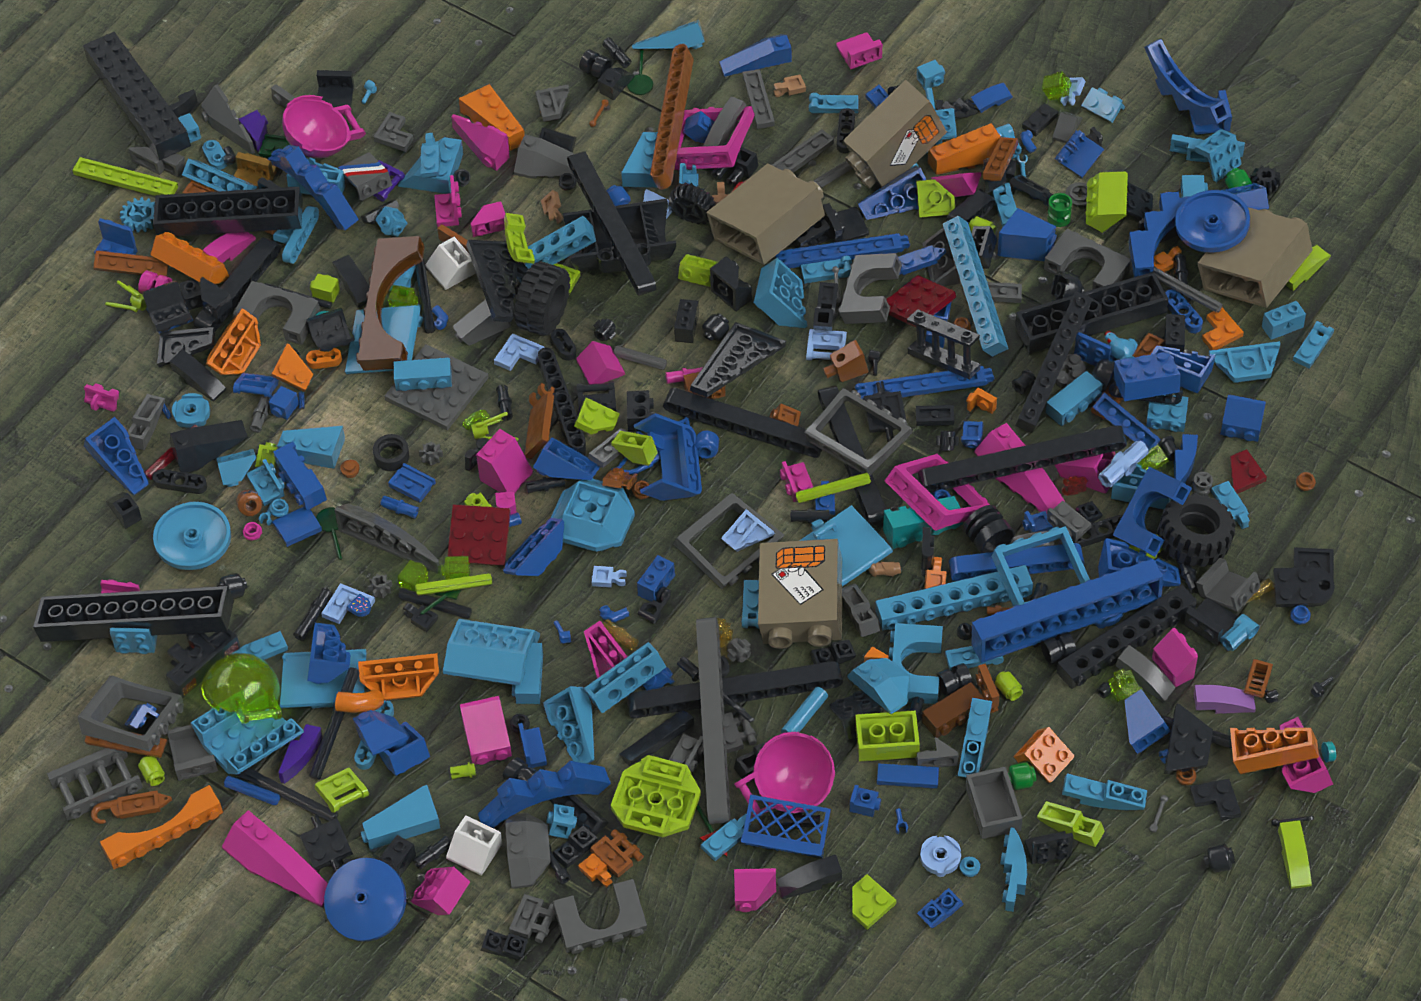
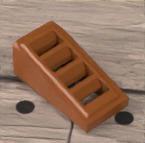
M1253 659L1244 689L1245 694L1260 698L1264 697L1273 664ZM1251 682L1262 684V686L1252 684ZM1250 687L1260 689L1261 691L1250 689Z

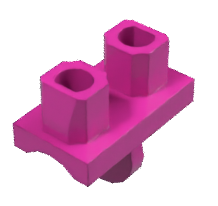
M97 383L93 386L85 385L84 402L91 404L92 410H98L101 407L114 412L117 409L118 390L111 389L107 391L104 390L102 385Z

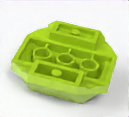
M647 755L640 762L623 771L611 803V810L624 828L666 837L689 829L701 796V791L686 764Z

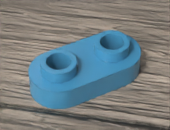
M216 140L206 141L202 148L208 163L216 169H224L227 166L224 163V156L226 154L221 145Z

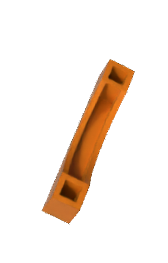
M210 785L191 794L183 809L165 824L144 832H117L100 841L103 852L113 869L123 867L133 859L140 858L147 852L162 847L166 842L181 837L185 832L196 829L209 820L216 819L223 813L221 803Z

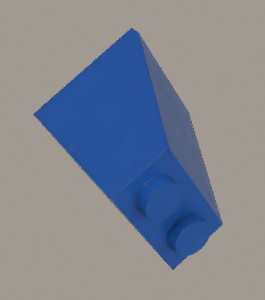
M1017 208L999 232L997 255L1000 257L1045 261V257L1054 247L1057 237L1055 234L1056 226Z

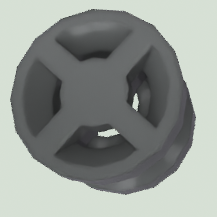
M1207 472L1197 473L1193 480V491L1201 496L1204 494L1208 495L1212 488V476Z

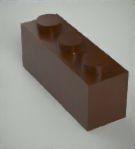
M970 682L922 711V723L934 737L945 736L956 726H961L967 722L972 698L985 700V698Z

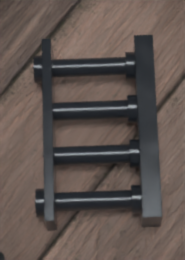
M918 309L907 318L908 323L916 326L917 340L908 347V354L969 380L980 370V363L971 360V346L980 338L979 334ZM924 329L932 332V344L924 341ZM939 336L947 339L948 350L940 347ZM955 342L963 345V356L955 354Z

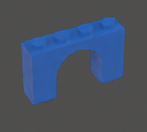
M1148 467L1113 536L1156 557L1164 539L1146 529L1144 519L1147 509L1154 501L1160 498H1168L1183 505L1192 488L1173 477Z

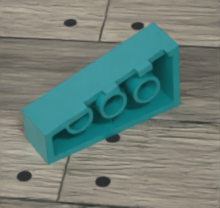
M954 496L937 499L948 510L961 509ZM906 506L898 507V511L884 510L883 532L892 550L898 547H905L907 544L915 541H922L923 527H931V535H939L943 531L956 529L963 525V522L935 531L912 508L907 509Z

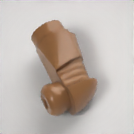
M877 562L876 564L873 563L868 569L869 573L874 577L877 575L894 576L901 573L899 562Z

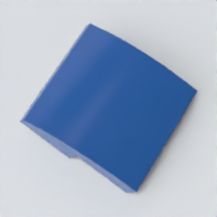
M305 507L272 521L277 533L282 537L287 547L322 531L314 514L310 509L306 510Z

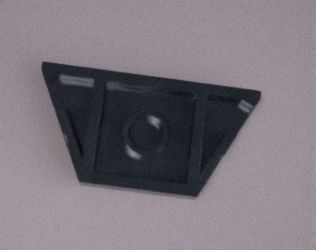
M1178 703L1174 709L1164 774H1170L1172 771L1178 770L1185 772L1190 769H1203L1208 765L1213 729Z

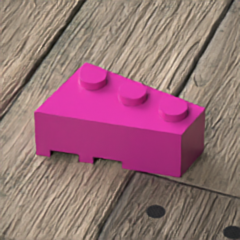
M601 621L584 631L597 679L628 657Z

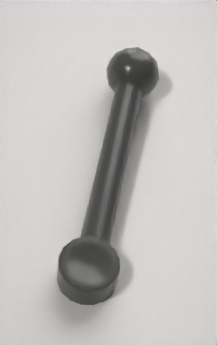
M834 266L832 272L834 273L835 283H838L839 268ZM839 285L837 294V304H839L842 301L841 297L839 296Z
M1166 795L1160 797L1159 809L1153 824L1149 828L1152 833L1158 830L1157 824L1164 804L1168 801Z

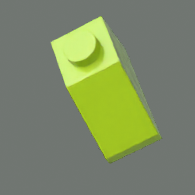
M620 431L611 442V445L632 463L649 466L658 454L652 436Z

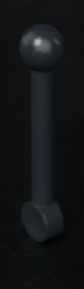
M1314 816L1281 820L1274 818L1271 823L1273 826H1278L1283 822L1314 820Z

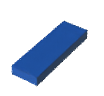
M878 763L877 785L938 788L939 767Z

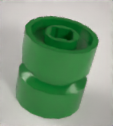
M1056 193L1049 199L1047 219L1050 224L1056 227H1064L1071 220L1072 199L1067 194Z

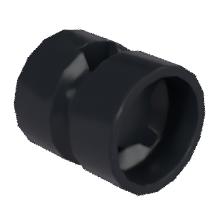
M588 49L581 57L579 68L588 74L592 73L594 77L599 79L608 68H612V60Z
M1069 632L1057 635L1056 639L1050 637L1041 641V649L1049 665L1059 662L1062 657L1066 658L1077 651L1073 637Z
M964 663L953 666L951 671L945 669L937 673L939 687L946 697L970 682L973 684L971 674Z
M517 757L506 766L502 776L505 780L513 778L527 781L537 771L532 767H528L527 763Z

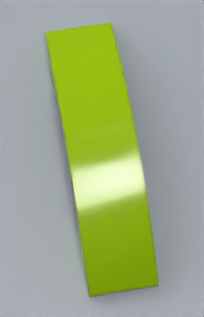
M505 213V237L511 257L517 262L534 264L533 251L528 249L524 235L526 225L523 215Z

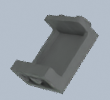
M191 725L168 730L167 735L178 781L218 771L214 754L210 755L204 749Z

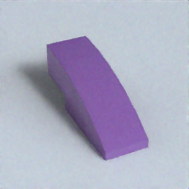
M1195 685L1194 699L1196 710H1215V714L1256 711L1254 696L1245 694L1242 689L1219 685Z

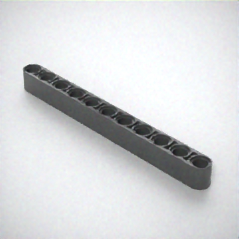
M717 617L697 619L696 629L707 814L709 824L730 822L731 813L719 624Z

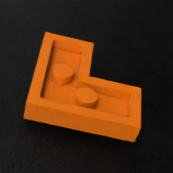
M1223 307L1220 312L1213 311L1207 314L1206 319L1214 329L1203 334L1202 340L1210 350H1218L1243 337L1244 332Z

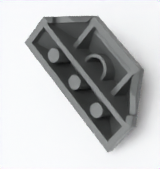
M529 813L513 814L506 819L507 855L512 889L532 887L551 862L548 824Z

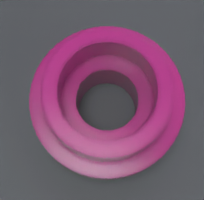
M249 522L243 529V535L247 540H257L262 535V528L256 522Z

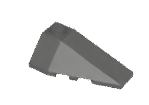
M525 134L518 148L514 175L531 179L537 178V176L554 178V176H561L564 173H571L573 175L568 165L567 156L574 153L542 138Z

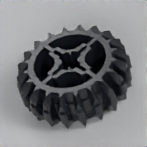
M686 182L675 186L668 199V205L671 207V211L675 212L676 216L698 225L709 222L706 212L714 207L716 202L714 197L710 196V192L704 191L705 188L701 189L699 185L694 186L693 183L688 184Z

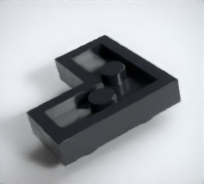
M1230 779L1190 786V793L1195 807L1215 804L1221 821L1241 817V811Z

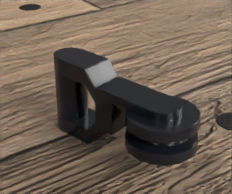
M488 438L478 439L476 448H470L465 453V470L470 471L477 464L476 454L489 441Z
M662 587L656 596V600L661 601V603L655 600L644 603L638 611V615L655 624L661 617L660 611L671 597V590ZM648 608L657 609L654 615L647 610Z

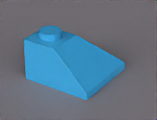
M254 449L217 458L223 485L232 487L238 485V482L243 480L256 459Z

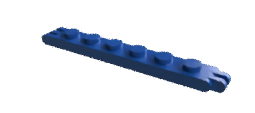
M891 234L782 250L775 257L790 269L801 267L803 264L841 259L843 256H850L851 259H854L855 255L898 253L909 248L910 243L907 235Z
M980 366V370L970 380L950 371L881 381L884 382L885 391H901L902 397L984 386L988 382L993 381L994 376L991 368L984 369L983 366ZM881 381L856 384V392L861 395V399L864 396L873 395L878 392L876 383Z

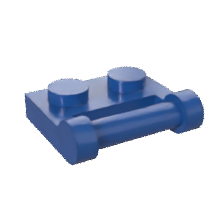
M242 373L234 383L233 393L260 394L270 398L272 392L279 385V379L272 376Z

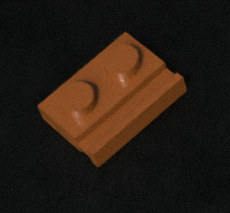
M613 468L603 478L602 486L615 488L627 486V489L630 490L637 481V473L631 476L629 472H624V469Z
M986 663L978 665V673L975 674L977 684L985 700L992 701L991 713L996 712L999 706L998 691Z

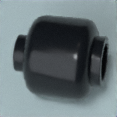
M719 313L717 315L711 314L702 325V329L705 332L703 334L704 337L709 341H713V339L716 341L722 340L729 331V321Z
M233 573L221 577L217 587L228 586L233 599L244 596L247 582L239 574Z
M1226 844L1209 847L1207 855L1204 856L1206 868L1210 867L1214 873L1231 870L1233 864H1235L1232 847L1228 848Z

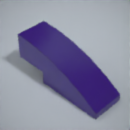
M305 724L304 733L301 734L300 740L293 739L290 741L278 772L281 783L285 784L292 779L311 760L323 739L321 727Z

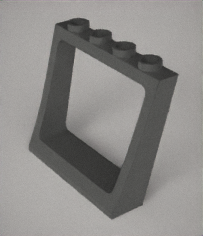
M843 388L804 433L808 442L862 474L868 473L870 477L912 434V428L908 426L907 421L899 417L896 419L892 417V413L885 408L882 410L878 409L876 403L872 400L867 399L865 401L861 399V395L855 390L849 392ZM845 401L855 404L900 431L869 460L864 459L821 433V430Z
M733 493L729 494L679 535L673 544L721 589L728 584L730 586L734 585L740 579L738 575L742 572L747 574L753 568L752 564L755 561L759 563L760 549L730 574L722 576L690 544L704 530L729 510H735L741 515L747 509L774 531L775 534L771 536L772 539L767 543L779 542L784 537L782 532Z
M109 676L77 718L82 735L150 752L154 745H159L161 735L167 734L168 726L175 723L176 715L183 712L184 703L180 694ZM121 698L167 705L145 735H137L102 723Z

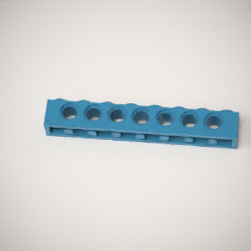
M956 216L943 223V227L977 334L980 335L979 340L982 349L993 357L1009 348L969 224L961 217Z
M1026 565L1010 568L1022 598L1031 595L1033 582ZM993 572L877 600L875 612L881 629L892 630L895 629V623L915 624L919 621H929L944 615L950 616L957 612L970 611L981 606L987 607L994 603L1007 602L1010 598L999 573Z

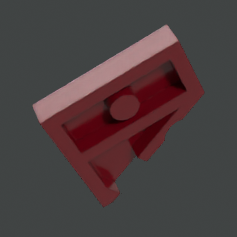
M1247 449L1230 456L1231 479L1233 489L1237 494L1266 482L1267 476Z

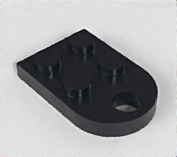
M1294 547L1293 568H1321L1327 571L1334 580V549ZM1326 583L1319 584L1321 590L1326 591L1330 588Z
M1321 568L1273 569L1276 607H1296L1298 605L1306 607L1321 606L1326 604L1333 595L1335 588L1334 580L1327 571ZM1326 583L1330 588L1326 591L1321 590L1319 584Z

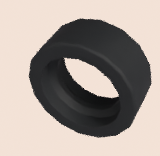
M387 434L380 437L374 443V461L381 469L396 471L402 468L403 463H408L410 458L408 443L400 435ZM390 446L402 449V453L393 459H386L380 456V452Z

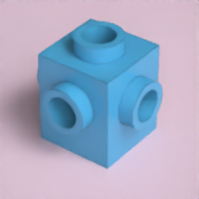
M386 206L375 219L381 227V231L387 236L398 237L408 224L402 212Z
M554 804L553 810L548 812L546 823L549 824V835L568 839L572 828L576 826L577 816H574V807Z

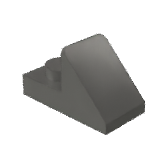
M936 737L934 738L935 751L925 750L917 753V766L948 767L958 765V752Z

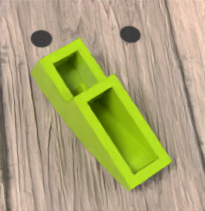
M1318 245L1312 247V252L1289 279L1286 286L1294 291L1303 281L1306 282L1331 255Z
M1048 801L1045 802L1037 815V819L1058 832L1073 833V839L1096 847L1105 832L1101 821L1084 817L1081 811Z
M1298 820L1280 823L1278 833L1291 889L1309 887L1312 885L1301 822Z

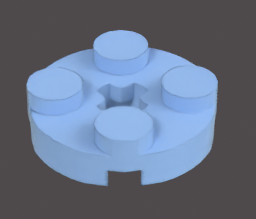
M932 836L922 844L920 861L927 871L938 877H944L958 868L961 861V849L959 844L949 836ZM939 852L941 854L944 852V858H938L936 853Z

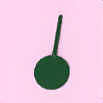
M640 49L639 74L634 75V78L627 85L628 90L635 95H645L653 89V80L649 76L642 74L643 49Z
M328 507L321 510L316 519L322 531L332 532L338 559L342 560L335 532L338 530L335 508Z

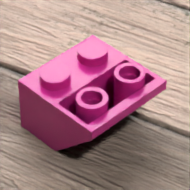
M1173 628L1153 648L1152 660L1175 687L1194 678L1198 658L1197 652L1194 648H1190L1184 635L1179 633L1176 628Z
M455 867L430 869L425 874L422 884L414 891L411 902L438 916L450 915L470 881Z

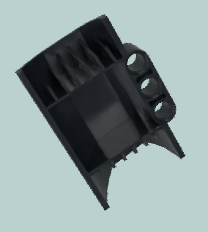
M667 199L615 206L647 267L653 261L671 258L676 249V240L666 242L665 238ZM592 209L563 213L565 225L584 216L593 225L596 242L579 250L575 255H570L571 262L576 270L583 272L599 269L604 273L624 271Z

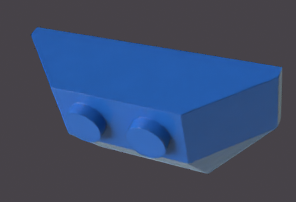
M550 518L546 521V524L535 530L507 560L503 569L504 573L521 576H539L542 574L551 561L556 559L562 550L563 519Z

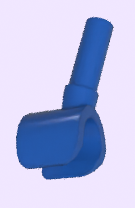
M554 621V625L559 633L560 642H571L570 631H563L559 622Z
M896 809L898 822L896 833L899 834V827H904L907 833L908 824L902 819L901 809Z

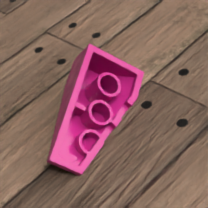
M453 114L451 116L453 129L486 167L497 171L510 158L506 133L490 125L484 127L480 122L474 124L469 119Z
M1296 717L1281 724L1280 730L1304 727L1300 719ZM1320 756L1319 758L1283 765L1282 773L1291 789L1316 793L1333 785L1328 770Z

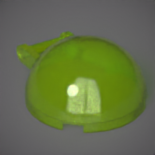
M247 653L229 654L217 660L208 669L204 676L201 690L208 704L218 712L220 708L229 712L235 711L242 724L249 723L252 720L267 718L277 720L282 718V711L279 706V680L272 667L262 658Z

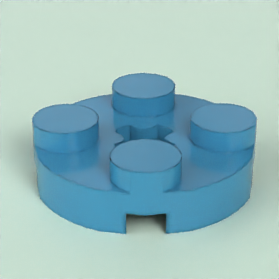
M188 393L181 396L182 399L178 402L177 400L174 402L172 414L179 427L191 428L193 425L200 427L206 424V420L210 416V406L207 399L205 400L202 395ZM190 408H194V412L189 413L187 411H190Z

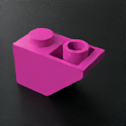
M501 201L484 205L471 222L473 237L505 230V211Z

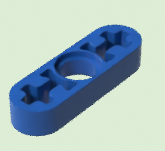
M1173 289L1166 291L1169 299L1167 308L1172 314L1185 315V329L1188 332H1200L1203 324L1200 315L1180 292ZM1186 309L1188 313L1181 314L1178 310Z

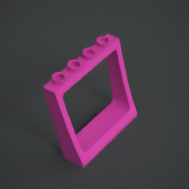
M746 106L737 117V120L740 121L728 144L724 146L681 148L685 136L683 129L686 118L702 111L713 121H716L723 108L709 107L708 109L693 108L692 110H685L674 170H680V163H685L686 169H692V165H695L696 169L733 167L743 140L755 116L752 106Z
M938 454L897 465L885 479V482L935 531L964 522L977 509L990 505L987 499L982 497L972 485L967 484L954 487L953 489L971 507L948 510L912 476V474L924 468L948 463Z

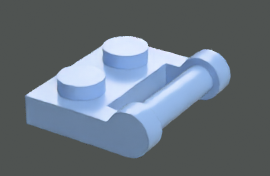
M810 329L806 360H831L830 355L832 353L813 351V349L839 350L846 345L847 332Z

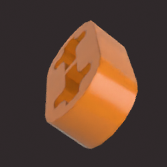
M333 348L328 352L313 350L306 355V361L311 369L338 366L342 362V356L337 348Z

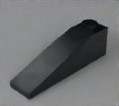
M238 420L170 433L169 442L179 471L191 473L202 469L207 463L217 459L221 454L247 439L248 436L243 421Z

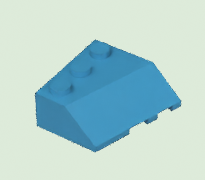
M444 137L438 141L440 147V176L422 178L420 156L404 179L399 182L398 187L445 194L451 193L450 175H453L459 169L463 156L462 140Z
M776 258L761 268L754 303L779 326L806 328L807 321L804 320L803 316L806 314V309L802 306V299L804 298L802 280L782 261Z

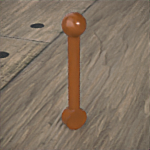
M607 99L602 100V105L596 116L589 122L591 127L596 126V121L604 107L609 105Z

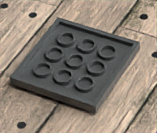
M425 344L413 360L450 358L452 387L396 391L394 383L384 396L385 401L448 431L487 381L488 373Z

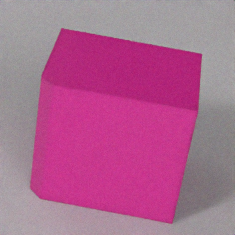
M514 491L495 493L497 508H510L511 515L517 513Z

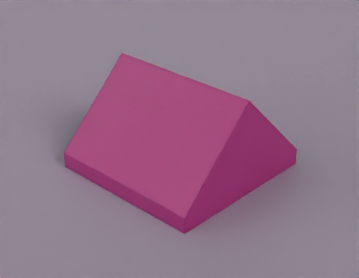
M981 172L931 178L935 179L954 197L974 195L981 178Z
M592 341L576 358L589 385L602 384L625 375L610 345Z

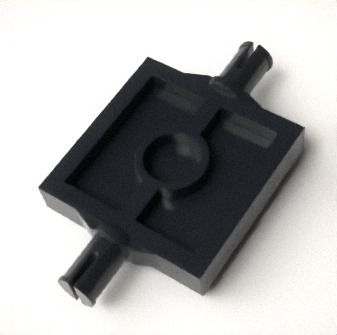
M883 381L876 383L877 393L863 397L865 401L870 399L875 402L878 409L882 410L885 408L892 413V417L896 419L901 417L907 421L901 391H885ZM866 411L869 432H885L887 442L890 441V438L892 440L894 438L893 431L896 428Z
M314 815L317 822L313 816L310 818L314 828L301 834L300 837L315 871L332 866L335 873L337 868L341 867L339 862L353 855V852L337 818L322 824L319 816Z

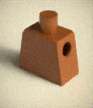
M856 340L833 352L830 355L832 364L823 368L827 379L837 374L841 382L868 373L864 353Z

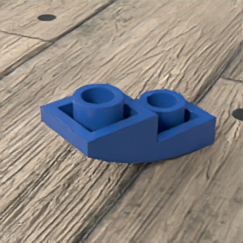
M1000 83L975 94L971 98L980 113L995 104L1000 106L1013 96L1006 85Z
M948 888L935 901L931 900L917 914L932 929L956 912L963 905V902Z

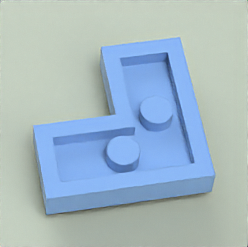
M512 333L494 359V364L509 371L512 370L519 358L537 364L538 351L545 347Z
M340 583L322 611V617L340 624L348 611L347 606L359 594H362L370 601L371 607L375 603V597Z

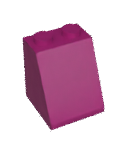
M501 429L476 454L480 481L498 492L514 491L515 494L533 473L515 437Z
M1114 451L1056 464L1055 467L1060 477L1101 493H1107L1109 487L1102 485L1098 476L1111 464L1116 453Z
M499 696L460 704L464 732L472 763L474 765H483L489 761L504 760L507 757H511V746Z

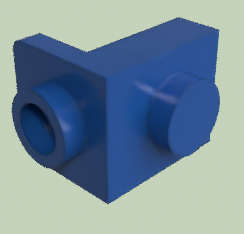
M880 84L865 95L866 99L875 109L889 96Z
M964 421L963 436H961L962 444L968 448H976L982 442L983 422Z
M1029 511L1024 512L1022 524L1025 531L1028 530L1031 533L1049 531L1053 528L1047 520L1046 511L1030 515Z
M666 667L645 682L643 686L646 690L662 688L666 683L673 684L675 682L671 677L673 673Z

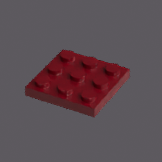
M917 275L886 299L890 306L888 315L916 327L908 323L907 318L917 309L930 315H935L956 298V293L951 289Z
M453 504L447 562L505 567L511 509Z

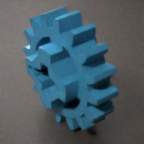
M141 197L138 201L134 198L132 203L127 201L128 206H122L123 211H120L122 224L130 227L132 231L136 229L137 233L141 229L146 232L148 227L153 229L155 202H151L149 198L144 201L143 197Z

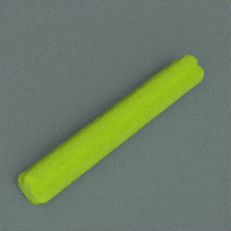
M863 473L796 492V498L798 503L870 484L871 480L868 473Z
M488 573L416 584L415 590L417 595H426L492 584V576Z

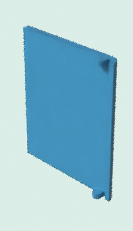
M416 305L382 308L383 329L394 339L403 342L408 352L407 360H412L421 308ZM364 309L356 310L352 331L355 340L350 343L345 373L394 371V369L363 371L360 364L357 363L356 354L359 353V338L362 336L361 324L364 322L365 315Z
M852 505L800 540L838 539L842 555V586L869 569L873 563L876 564L893 552L887 542Z
M366 649L346 650L351 655L349 668L353 667L359 670L358 662L366 661ZM311 652L284 653L282 656L283 672L280 708L335 707L336 695L342 689L348 670L328 683L316 684L307 681ZM359 676L352 693H365V686L360 682Z

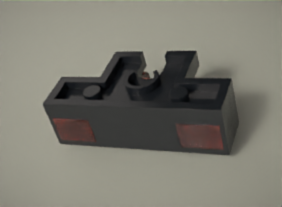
M229 628L227 632H215L210 637L205 633L186 634L189 646L185 650L180 647L179 643H176L167 651L168 656L173 659L170 663L174 668L166 674L169 687L174 692L182 695V698H184L227 661L233 652L240 649L238 636Z

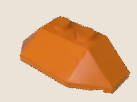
M242 308L215 344L207 358L206 365L220 375H241L244 373L261 346L257 318Z
M437 653L358 662L360 682L369 690H379L384 696V701L422 697L439 674Z

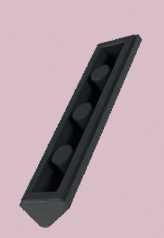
M683 710L679 711L625 749L619 756L629 766L640 762L641 759L647 755H652L693 726L694 717Z
M577 794L549 800L553 804L574 807V816H577L576 824L579 827L584 826L594 835H597L609 823Z

